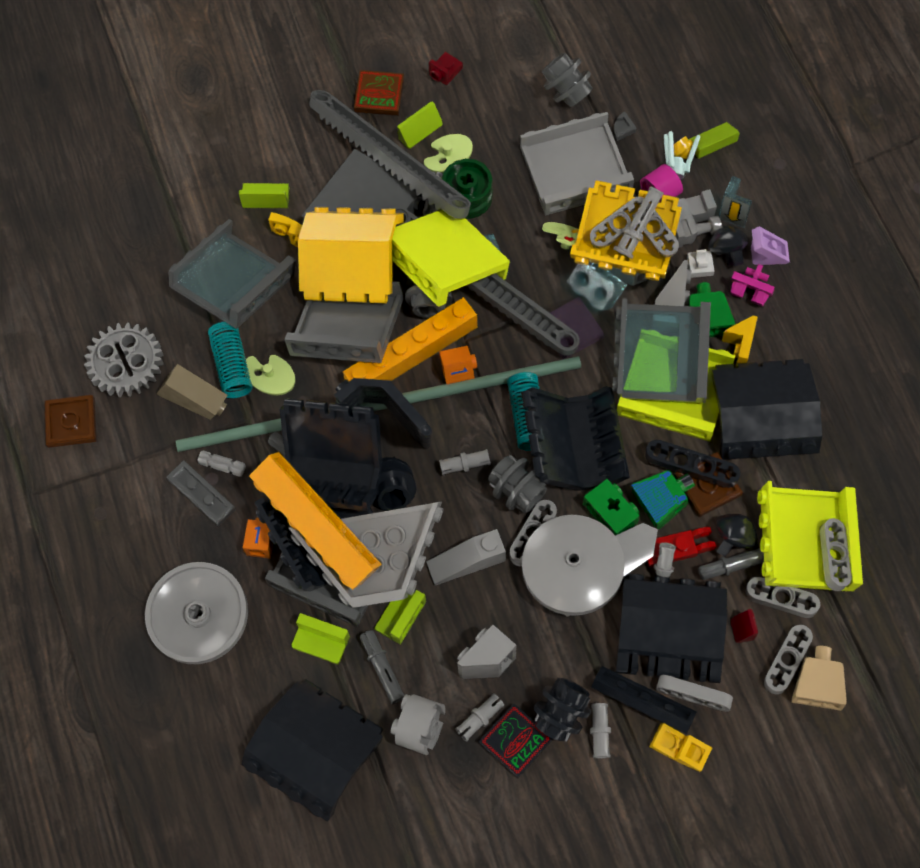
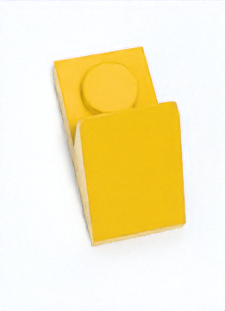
M751 316L724 331L722 341L736 345L733 354L737 358L735 367H737V363H747L757 316Z

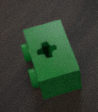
M606 479L584 496L583 505L598 522L605 525L616 536L636 526L640 515L634 503H628L622 496L623 492L615 483L611 484Z

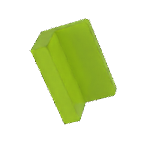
M243 183V189L239 190V197L243 208H288L290 188L289 184Z
M416 590L412 596L408 594V597L403 600L391 601L375 626V630L401 645L426 603L425 594Z
M300 613L296 622L298 630L292 642V648L339 664L350 638L348 630Z

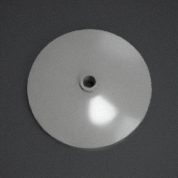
M581 515L559 516L543 523L528 539L522 557L524 581L532 596L549 610L564 615H584L605 606L619 590L625 569L623 550L616 536L602 523ZM570 559H575L577 563H571Z
M206 562L183 564L166 573L153 587L145 608L146 628L152 642L166 656L185 664L208 663L228 653L241 638L248 619L247 598L239 582L224 568ZM199 613H203L202 616H199V617L196 619V616H197Z

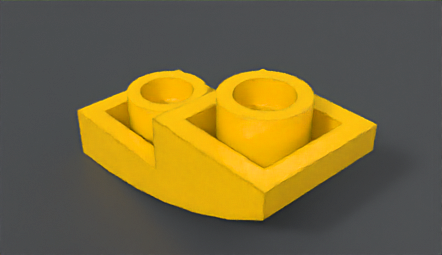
M271 212L269 217L271 231L281 236L289 235L290 243L298 247V238L302 225L286 216Z

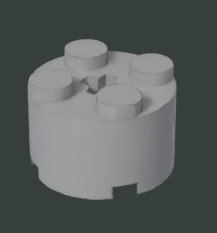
M406 694L401 703V715L399 719L396 718L394 720L391 734L395 735L396 745L428 755L427 748L433 749L439 738L443 722L439 721L440 714L445 715V705L415 694L411 696Z

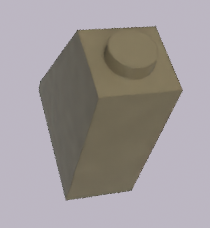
M178 364L168 374L156 393L160 397L210 420L216 414L220 416L227 405L224 402L227 394Z

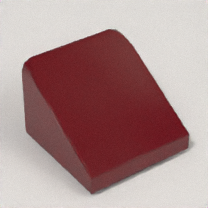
M748 609L734 616L730 622L735 642L742 643L755 640L758 629L753 610Z

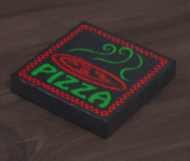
M513 704L480 739L479 744L518 779L553 741V738L542 733L535 726L536 722L517 705Z

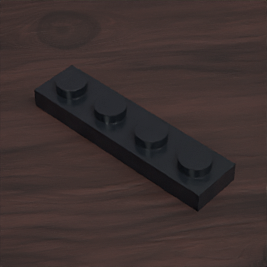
M604 666L599 670L591 688L598 690L600 693L608 695L624 703L626 706L633 707L649 717L666 723L686 734L697 711Z

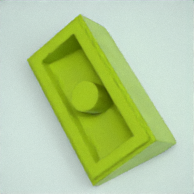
M433 101L397 126L398 139L408 149L443 125Z
M727 122L699 134L700 140L695 155L699 159L738 141L740 133ZM696 136L690 139L694 142Z

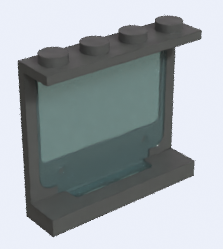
M228 219L223 225L217 226L209 237L202 239L195 249L188 251L181 261L171 266L168 272L169 287L238 329L295 276L296 259L288 255L281 263H278L232 234L233 221Z
M622 298V306H617L616 320L621 321V330L616 329L615 344H620V351L614 354V368H619L618 377H613V391L617 392V399L623 397L633 400L706 402L711 302H701L700 307L627 304V299Z

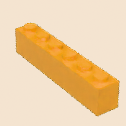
M463 297L388 343L382 363L359 361L344 370V380L351 381L353 378L392 381L478 328L477 314Z
M280 452L268 455L249 475L254 481V486L260 492L265 493L271 500L272 506L288 518L289 525L305 537V542L308 546L318 551L322 556L323 562L338 573L341 582L345 586L350 587L352 590L357 588L382 565Z

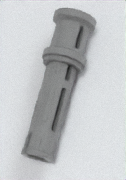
M650 186L630 226L624 228V235L618 246H614L613 250L630 259L634 257L632 253L638 242L643 240L644 235L642 232L663 196V192ZM649 202H651V204H650L648 210L646 211V213H645L643 219L641 220V217H642L643 213L645 212V210H646V208H647ZM630 238H631V241H630V243H629V245H628V247H627V249H626L625 247H626L628 241H629Z

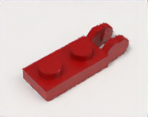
M703 527L692 532L689 530L656 538L653 557L647 560L648 567H654L657 563L660 543H671L676 546L673 562L696 557L698 554L716 549L715 541L701 543L697 546L694 541L695 539L710 535L712 533L711 528Z

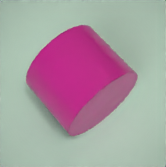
M662 164L640 180L641 189L649 191L651 186L663 192V195L677 197L683 192L680 178L666 164Z

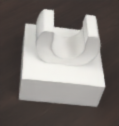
M704 249L687 254L688 268L692 270L691 278L714 275L711 251Z

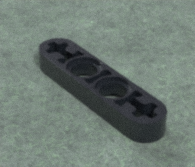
M652 440L647 445L646 459L654 465L685 475L688 473L691 477L727 488L735 486L739 481L740 469L731 462L662 440ZM656 448L661 449L658 457L653 455V451ZM668 451H671L669 461H667ZM682 454L687 458L688 462L685 465H678L675 463L674 457ZM701 462H707L712 469L708 473H703L697 466ZM716 466L720 467L717 476H713ZM727 471L732 472L733 477L730 480L725 479Z

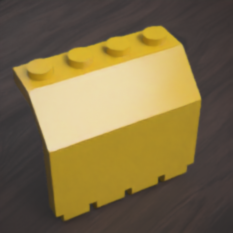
M596 180L594 188L589 187L578 236L575 245H572L571 258L575 259V263L588 265L589 262L596 263L598 268L604 270H612V267L622 269L621 272L627 275L635 276L637 272L646 274L645 278L659 281L660 278L665 279L670 257L660 255L643 232V240L638 242L632 253L634 256L632 259L613 250L614 246H618L623 235L605 248H596L592 245L590 241L592 229L635 198V188L616 185L615 193L611 192L612 183ZM639 190L638 197L645 198L648 191ZM663 195L661 203L657 204L655 211L671 232L676 235L682 207H678L679 198ZM637 203L634 204L635 210L630 214L628 210L624 211L629 215L631 222L633 220L632 215L635 214L641 206ZM621 216L616 217L613 221V225L617 229H623L627 224L626 219ZM650 221L646 228L650 233H657L660 230V224L657 221ZM609 224L605 225L608 228L605 233H596V242L599 240L605 242V236L609 232H611L612 236L615 235ZM666 231L660 237L654 239L656 242L659 239L662 240L664 243L663 250L668 249L672 251L674 243L672 241L668 243L664 239V235L667 234ZM630 238V240L628 241V243H627V245H626V247H625L626 249H627V247H628V245H629V243H630V241H631V238Z
M314 207V211L306 213L298 238L299 291H304V299L322 301L324 292L325 301L344 302L346 293L347 302L366 303L369 294L370 303H387L388 295L392 294V238L396 225L404 223V213H396L394 208L381 209V212H373V208H359V212H351L350 207H338L337 211H329L328 207Z

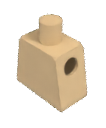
M816 646L815 658L806 657L804 659L791 703L840 711L845 707L844 667L841 662L831 661L832 648Z

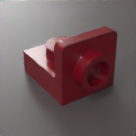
M444 52L437 61L431 59L428 62L429 75L435 81H440L446 86L463 68V63L447 52Z

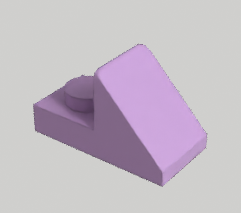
M760 226L752 230L751 253L754 265L787 264L790 262L787 241Z

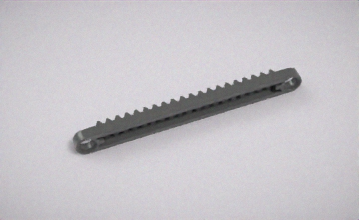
M323 90L311 92L309 106L320 114L321 120H326L327 125L331 124L332 129L337 128V132L339 134L343 133L344 138H349L350 143L355 142L356 148L361 147L362 152L367 151L368 157L373 156V161H379V165L381 167L385 166L386 171L391 170L392 176L397 175L399 181L404 180V185H410V190H416V194L418 196L422 195L424 201L429 199V205L435 204L436 210L442 209L451 217L459 219L468 216L471 203L466 197L333 95Z
M403 207L394 208L396 213H404L405 223L418 219L417 216ZM492 274L467 285L470 291H475L479 297L482 296L484 301L490 302L492 307H497L499 312L505 313L507 318H512L514 323H519L522 329H527L529 334L535 335L546 346H550L558 353L566 356L572 355L577 351L579 336L574 330L497 274ZM564 337H569L573 340L574 344L571 347H564L560 340Z

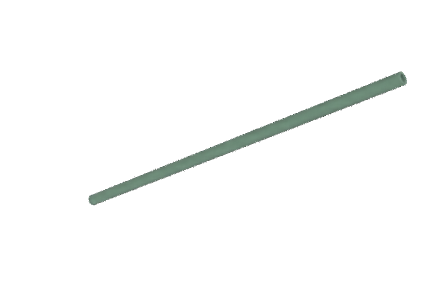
M579 356L402 394L411 404L507 384L510 376L521 372H532L540 377L581 368V361ZM363 403L360 405L373 407L374 411L387 409L384 404ZM281 418L176 440V447L178 452L282 431Z

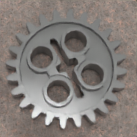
M128 322L125 328H122L117 323L116 330L108 326L107 334L100 331V339L92 338L95 346H87L91 353L84 356L87 360V363L84 364L88 370L87 375L92 379L93 385L98 386L101 392L107 389L109 396H112L116 391L118 397H121L123 392L126 391L128 396L131 397L132 390L134 389L140 394V387L142 385L148 389L149 385L147 382L149 380L156 382L153 374H161L158 367L163 365L162 358H160L164 356L160 349L161 345L159 341H156L153 333L149 335L147 328L141 331L139 324H136L133 329ZM116 343L120 344V347L126 357V360L133 372V376L131 377L128 375L127 370L115 347ZM130 343H135L132 347H126ZM108 353H113L110 357H104ZM144 362L142 366L135 367L137 363ZM122 372L118 377H113L115 373Z

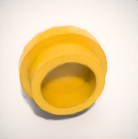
M685 136L674 144V156L687 159L693 141L691 139L688 140Z

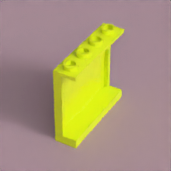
M443 210L395 227L392 238V261L438 307L446 304L448 292L495 273L503 280L506 279L510 263L507 257L467 219L451 217Z
M641 329L639 342L624 390L675 392L677 387L679 337H667L660 335V333L654 330L646 331ZM709 348L707 399L705 403L633 400L620 397L617 406L618 416L710 442L719 414L712 381V370H715V365L733 364L735 355L730 354L726 350Z
M768 481L758 491L757 500L758 504H761L759 527L762 528L763 535L760 542V550L764 552L762 576L765 577V586L832 590L825 582L820 541V528L831 518L840 520L845 525L852 579L841 591H855L863 584L855 488L845 487L841 492L772 487V481ZM830 549L831 556L836 560H841L840 553L835 549Z

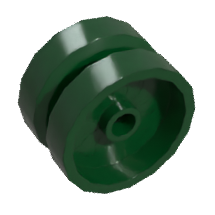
M465 158L456 160L443 172L442 180L466 197L471 203L468 216L465 219L476 218L484 214L491 206L493 197V179L486 165L475 159Z

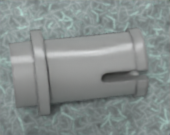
M660 543L658 561L654 565L655 573L662 577H669L674 572L672 564L676 546L671 543Z

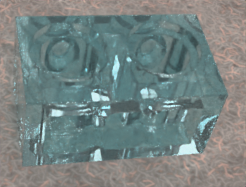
M591 262L588 265L578 264L567 281L575 293L587 298L592 307L601 311L612 308L627 286L609 270L598 268V264ZM585 273L589 277V283L585 281ZM603 288L606 290L607 293L606 298L602 294Z

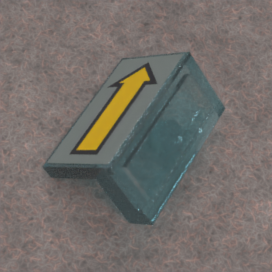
M732 176L723 196L719 218L745 228L752 200L737 195L741 179Z

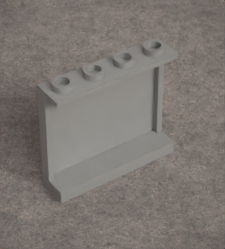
M608 112L595 113L590 117L579 120L573 119L568 123L551 125L546 129L529 131L524 135H520V149L545 216L585 205L589 187L594 188L596 180L612 183L611 192L615 193L616 185L633 188L634 178L631 172L627 173L608 125Z

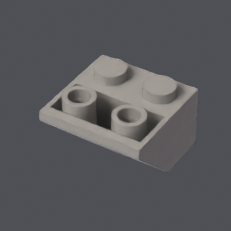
M494 625L488 630L484 628L475 638L477 642L471 648L466 647L458 656V674L462 679L500 677L516 659V644Z

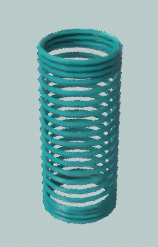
M226 322L214 324L209 328L208 335L221 390L227 394V398L245 396L252 391L253 386L246 364L239 329L232 327ZM225 330H234L233 332H224L217 336L215 335ZM243 384L245 385V386H242V387H239V388L229 389L230 387H236V386H240V385H243Z
M521 372L510 376L507 384L518 448L531 451L530 444H523L529 443L528 436L532 433H524L527 429L523 428L527 427V425H522L526 421H521L525 419V417L521 416L525 415V413L520 412L527 410L519 409L523 407V405H519L523 404V402L518 401L522 400V397H517L521 396V393L517 392H523L531 387L539 389L538 376L535 373ZM531 381V382L525 383V384H518V383H521V382Z

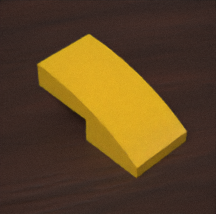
M665 723L660 724L649 746L657 752L699 772L702 771L712 750V747L691 735L686 736Z

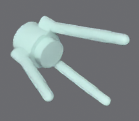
M669 131L668 134H664L666 165L670 166L680 179H683L684 173H690V165L697 149L700 135L696 136L687 161L684 163L683 158L674 157L673 132Z

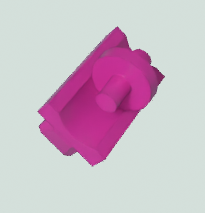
M758 264L756 270L747 267L745 274L753 276V278L734 271L731 295L743 298L746 288L755 290L751 302L763 307L768 297H772L775 287L758 281L760 279L767 282L770 276L762 273L763 265Z

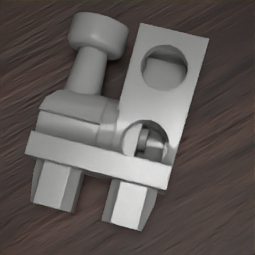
M710 189L702 191L701 195L679 199L678 207H682L675 235L679 242V248L683 247V244H692L698 235L707 232L714 235L717 230L722 228L719 216H714L717 206ZM708 220L706 223L696 224L697 222Z

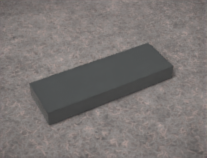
M184 460L166 477L173 486L218 527L236 510L225 497Z

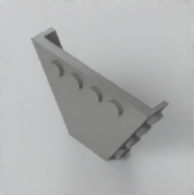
M442 502L341 519L382 564L362 585L353 590L341 582L338 573L323 562L322 556L316 549L308 546L305 542V537L298 530L290 527L289 529L292 532L290 536L298 546L302 545L308 552L306 556L314 566L319 565L323 570L322 576L331 586L335 585L340 591L338 596L345 605H351L354 608L403 600L408 597V594L412 596L417 585V581L414 580L417 570L421 571L426 560V557L423 556L426 546L430 547L435 535L432 532V528L435 522L439 523L444 508L440 507Z

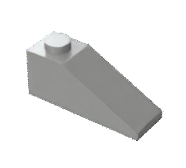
M496 529L475 536L426 561L434 585H438L505 562L506 551Z

